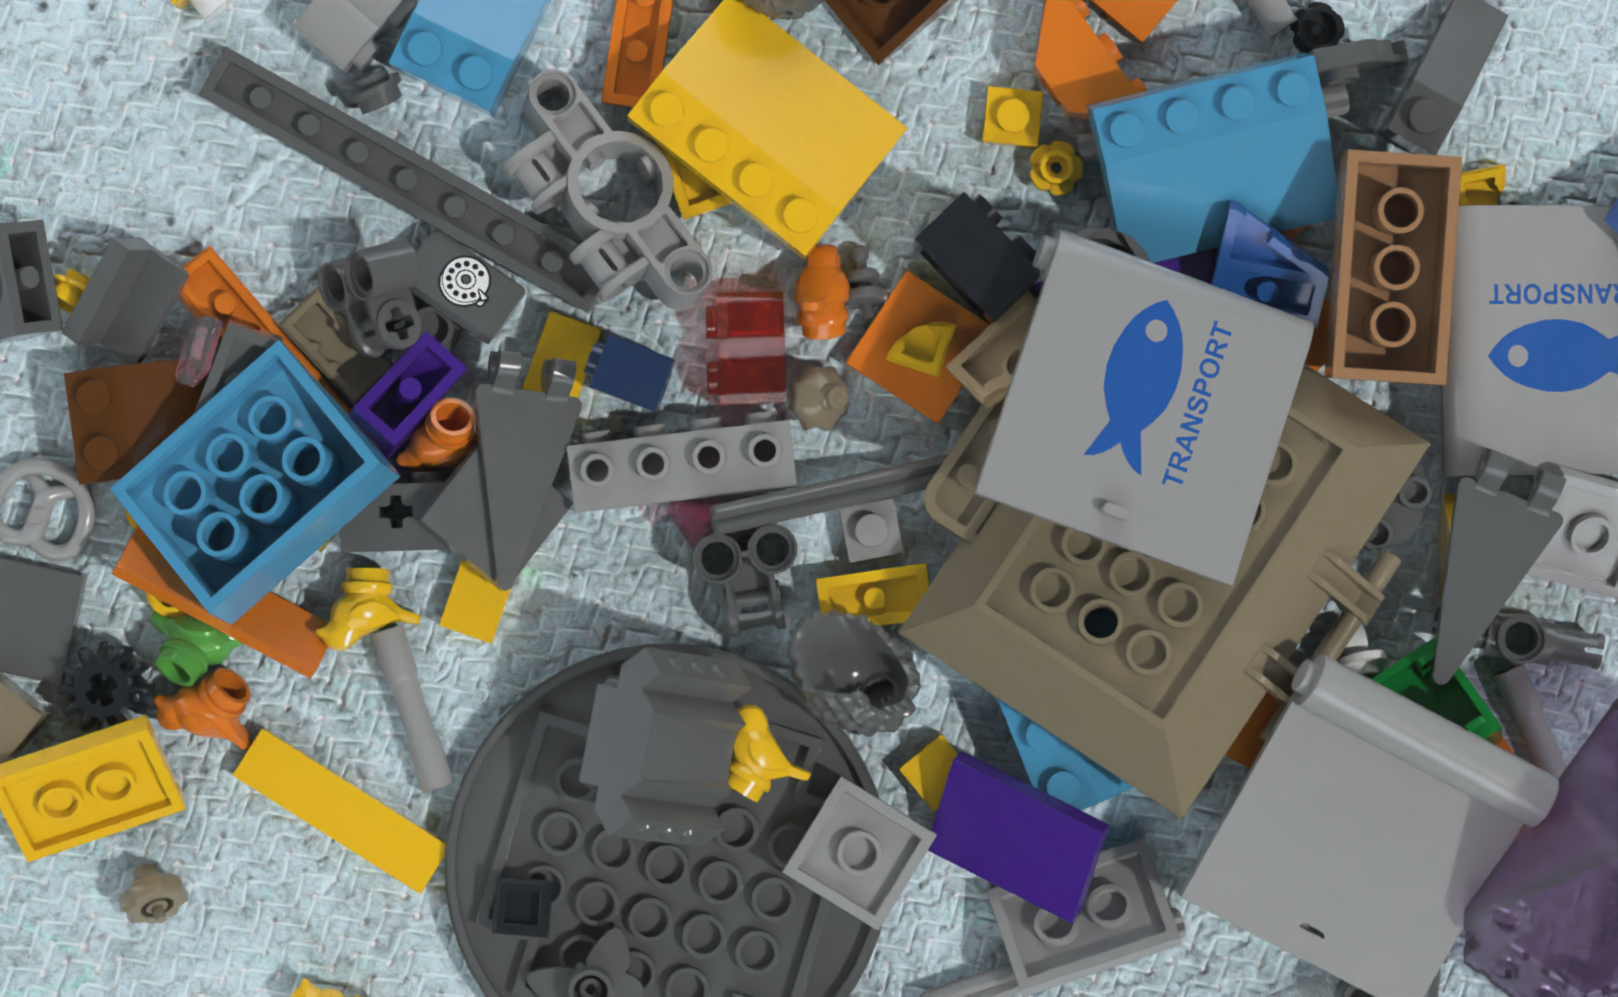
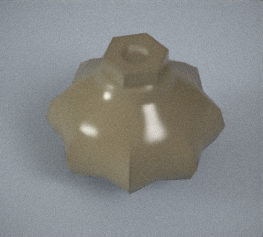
M808 364L800 377L790 383L791 400L788 409L797 415L804 430L818 428L828 432L833 429L838 419L848 413L847 403L849 399L847 395L849 386L840 379L835 367L819 368Z
M142 864L133 871V882L119 899L120 908L127 914V920L132 924L141 922L155 924L166 921L167 917L176 915L179 907L188 901L189 893L182 885L178 875L161 873L154 864Z

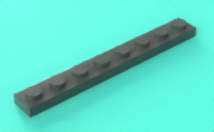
M225 46L198 94L199 96L582 311L590 313L598 299L597 294L600 289L581 264L574 265L569 259L570 254L580 244Z

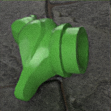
M155 611L149 617L151 625L167 639L159 648L160 655L155 661L156 667L167 679L181 686H193L197 679L202 678L206 674L208 666L221 664L229 657L234 648L243 645L240 641L192 616L169 618Z

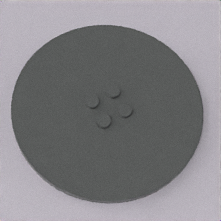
M666 643L619 648L580 661L537 685L510 708L495 724L479 746L461 781L447 828L444 869L449 916L458 946L471 974L485 997H538L527 982V974L530 971L549 966L576 968L577 963H585L598 939L613 926H620L625 933L631 954L630 966L626 972L635 975L641 980L644 986L643 997H848L856 987L871 959L881 928L877 931L784 874L782 870L841 775L879 798L867 766L850 737L843 729H834L833 724L825 723L821 719L816 718L811 713L810 707L805 706L803 700L800 699L798 686L787 677L751 659L706 646ZM644 647L737 661L753 688L734 701V706L739 708L742 705L753 704L761 708L768 719L769 730L785 757L792 764L811 772L808 781L791 777L771 780L769 792L764 791L758 803L732 789V794L713 806L726 830L702 847L611 837L607 834L594 810L597 791L588 789L585 783L579 782L597 684H604L609 678L619 679L622 664ZM498 876L554 880L548 938L492 933Z

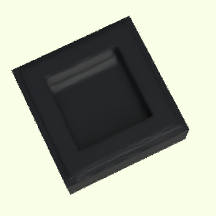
M498 876L492 933L548 938L554 880Z

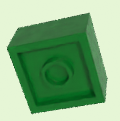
M1436 637L1371 679L1493 744L1502 740V726L1460 667L1446 684L1439 685L1433 681L1431 674Z

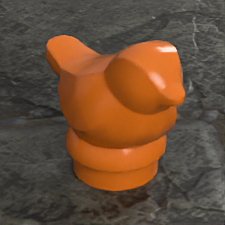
M817 244L808 255L806 268L796 279L794 302L800 308L797 313V322L801 325L802 335L809 339H833L846 332V321L849 319V311L845 306V302L849 299L850 286L845 273L841 269V258L837 247L834 245Z
M446 398L438 401L428 412L423 423L413 433L411 443L397 457V464L406 467L409 472H432L436 468H450L461 462L478 441L477 422L471 406L457 398Z
M219 668L213 674L206 675L200 683H194L190 687H181L176 694L156 695L153 698L157 706V720L165 729H185L199 736L228 739L245 751L253 743L251 734L238 718L244 712L246 703L250 700V688L240 675L230 669Z

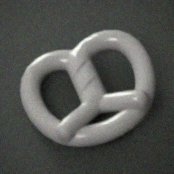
M27 458L10 465L0 474L1 542L14 546L28 545L36 554L56 562L67 561L77 556L84 549L90 539L95 522V503L91 486L79 485L78 474L75 470L55 460ZM42 475L53 477L64 484L50 486ZM24 477L34 490L35 495L23 528L13 529L7 526L2 519V504L10 488ZM76 498L78 520L73 535L64 544L56 545L50 543L45 539L44 535L56 501Z

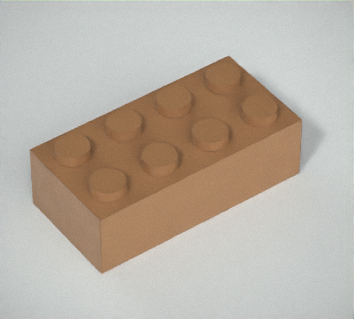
M1350 149L1340 153L1324 378L1446 385L1462 157Z

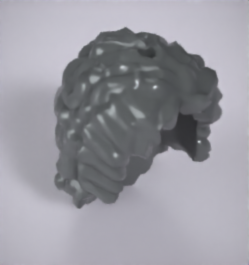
M814 610L811 611L810 617L800 618L796 623V627L789 632L791 639L788 642L787 657H789L793 664L791 675L797 682L800 699L803 700L805 706L810 707L811 713L816 718L821 719L825 723L833 724L834 729H845L850 734H863L866 737H872L876 732H895L902 726L904 718L911 716L915 712L916 708L912 700L918 695L921 685L920 673L916 670L913 653L907 651L905 643L898 642L895 637L885 632L883 626L876 625L872 620L868 621L866 615L853 616L851 613L840 614L836 610L828 611V613Z

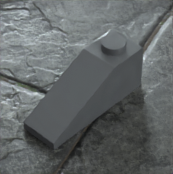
M1452 0L1378 135L1412 154L1436 155L1462 110L1509 15L1483 0Z

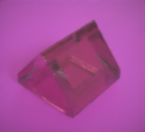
M671 501V504H668L667 513L692 548H695L697 543L712 530L709 520V508L714 506V504Z

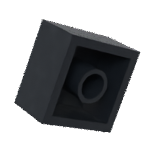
M963 192L914 239L912 246L967 304L990 325L1039 278L1040 270L1033 267L1036 251L1020 235H1017L1011 241L999 229L997 225L1002 217L982 195L978 194L972 200Z

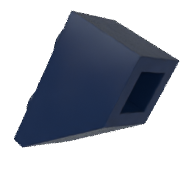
M608 334L605 345L598 342L594 343L585 366L584 374L593 377L589 386L593 390L658 413L676 360Z

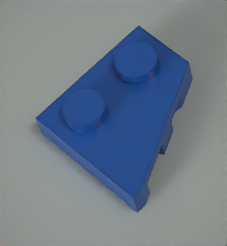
M1229 200L1210 284L1311 321L1314 327L1317 328L1329 281V268L1243 205Z

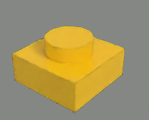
M988 86L982 143L1036 149L1039 142L1043 91Z

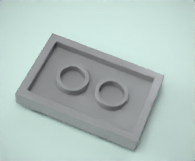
M1145 838L1100 853L1081 913L1073 923L999 886L986 890L1022 997H1027L1182 945L1181 936Z

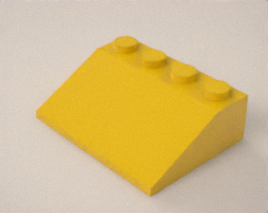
M723 0L664 68L627 115L630 124L803 260L807 258L908 129L763 13H757L753 6H747L743 0Z

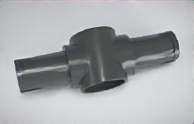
M1437 607L1433 620L1435 622L1439 621L1440 607ZM1499 612L1473 648L1480 649L1481 655L1499 657L1505 661L1517 664L1535 663L1549 665L1550 661L1587 666L1598 670L1603 655L1587 653L1584 651V648L1591 647L1604 650L1605 637L1601 633L1592 634L1556 628L1554 621L1537 619L1528 614ZM1521 622L1530 632V643L1523 652L1514 654L1507 648L1505 635L1511 625ZM1432 627L1431 639L1437 636V627Z

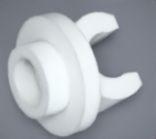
M1360 624L1343 650L1344 657L1337 660V662L1370 679L1379 674L1378 669L1388 662L1385 651L1369 650L1366 632L1362 624Z

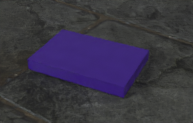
M960 752L953 759L932 826V831L937 833V836L928 851L1073 923L1081 913L1110 825L973 756Z

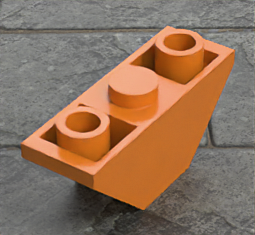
M1044 0L1033 73L1065 117L1089 120L1087 105L1148 91L1139 78L1136 77L1129 81L1117 63L1123 60V56L1111 38L1105 32L1097 37L1084 19L1091 13L1083 0Z

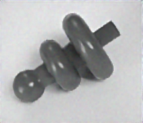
M855 245L851 247L848 254L854 269L845 275L849 286L853 288L849 290V299L845 302V306L850 309H861L862 318L869 319L873 317L872 307L884 303L887 300L888 292L883 287L874 285L878 282L880 274L875 268L867 267V260L869 259L868 249L863 245Z

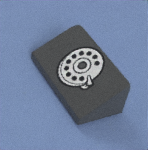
M435 229L416 252L420 265V278L418 284L410 288V291L489 345L513 316L525 295V289L444 232Z

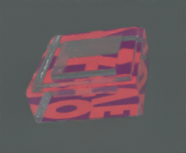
M204 315L187 330L174 375L176 377L175 381L194 387L210 372L223 325L222 320Z

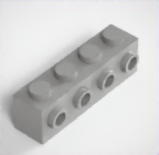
M777 411L744 414L745 425L723 427L722 417L689 421L690 432L668 434L667 424L633 427L634 438L612 441L611 430L578 434L579 445L567 446L574 513L797 487L790 420L778 421Z

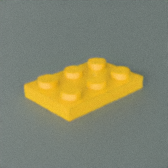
M146 715L0 763V810L27 862L186 810L183 791Z

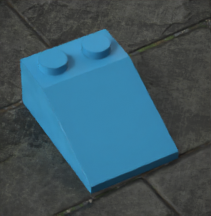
M419 0L388 63L396 71L495 118L551 0Z

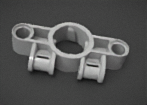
M546 70L539 73L532 80L524 103V117L538 138L515 153L502 167L507 176L516 177L533 200L531 208L536 214L548 210L562 200L563 211L568 223L585 240L570 254L569 259L574 265H582L600 289L597 296L602 303L615 298L644 278L659 300L668 308L684 311L695 307L702 300L712 278V265L706 254L669 207L674 184L668 160L662 151L648 139L631 132L612 131L575 80L567 73L560 70ZM544 94H552L560 98L565 107L558 111H550L542 107L537 98ZM605 159H621L632 163L638 167L647 186L652 184L655 190L656 206L652 210L646 206L629 222H612L598 216L599 211L589 200H583L579 192L578 176L586 168L589 171L599 168L604 164ZM675 270L690 272L695 277L697 286L687 289L677 286L673 282L670 272Z

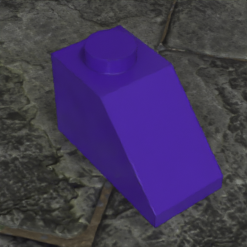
M426 331L352 408L349 416L388 460L423 423L428 412L438 401L447 395L468 368Z

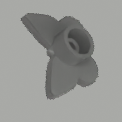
M613 926L607 930L595 943L585 963H577L576 968L549 966L537 968L527 974V982L538 997H643L644 986L641 980L635 975L626 972L630 966L631 954L625 933L620 926Z

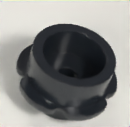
M1313 2L1308 5L1307 9L1298 10L1295 13L1298 20L1290 24V30L1294 32L1292 42L1301 53H1309L1313 49L1338 45L1345 31L1342 17L1332 10L1330 5L1323 2ZM1314 25L1321 27L1322 32L1320 35L1313 34L1312 27Z

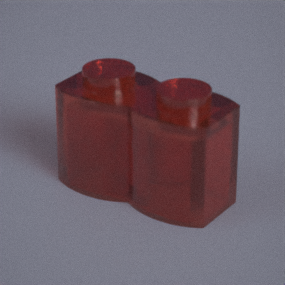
M783 291L716 293V306H706V339H717L718 361L707 362L708 395H719L720 407L786 405Z

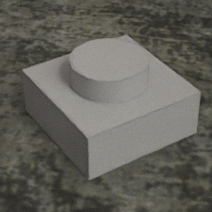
M894 498L839 509L849 563L904 553Z

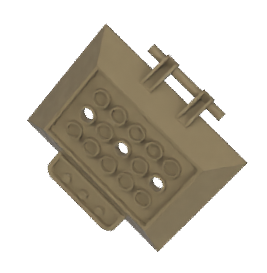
M1304 364L1233 586L1229 587L973 494L1005 400L1004 398L988 409L981 405L927 485L924 502L929 517L935 524L960 539V542L898 633L1183 819L1266 692L1271 694L1277 703L1280 704L1259 736L1263 741L1267 740L1294 692L1291 685L1298 669L1288 659L1327 600L1330 598L1334 601L1342 612L1311 657V661L1321 654L1337 661L1360 624L1367 626L1383 602L1385 596L1382 594V591L1402 562L1396 555L1383 549L1364 578L1350 567L1431 443L1333 381L1324 378L1322 374ZM1106 608L1116 615L1118 626L1112 635L1106 638H1096L1086 631L1084 627L1085 618L1094 609Z

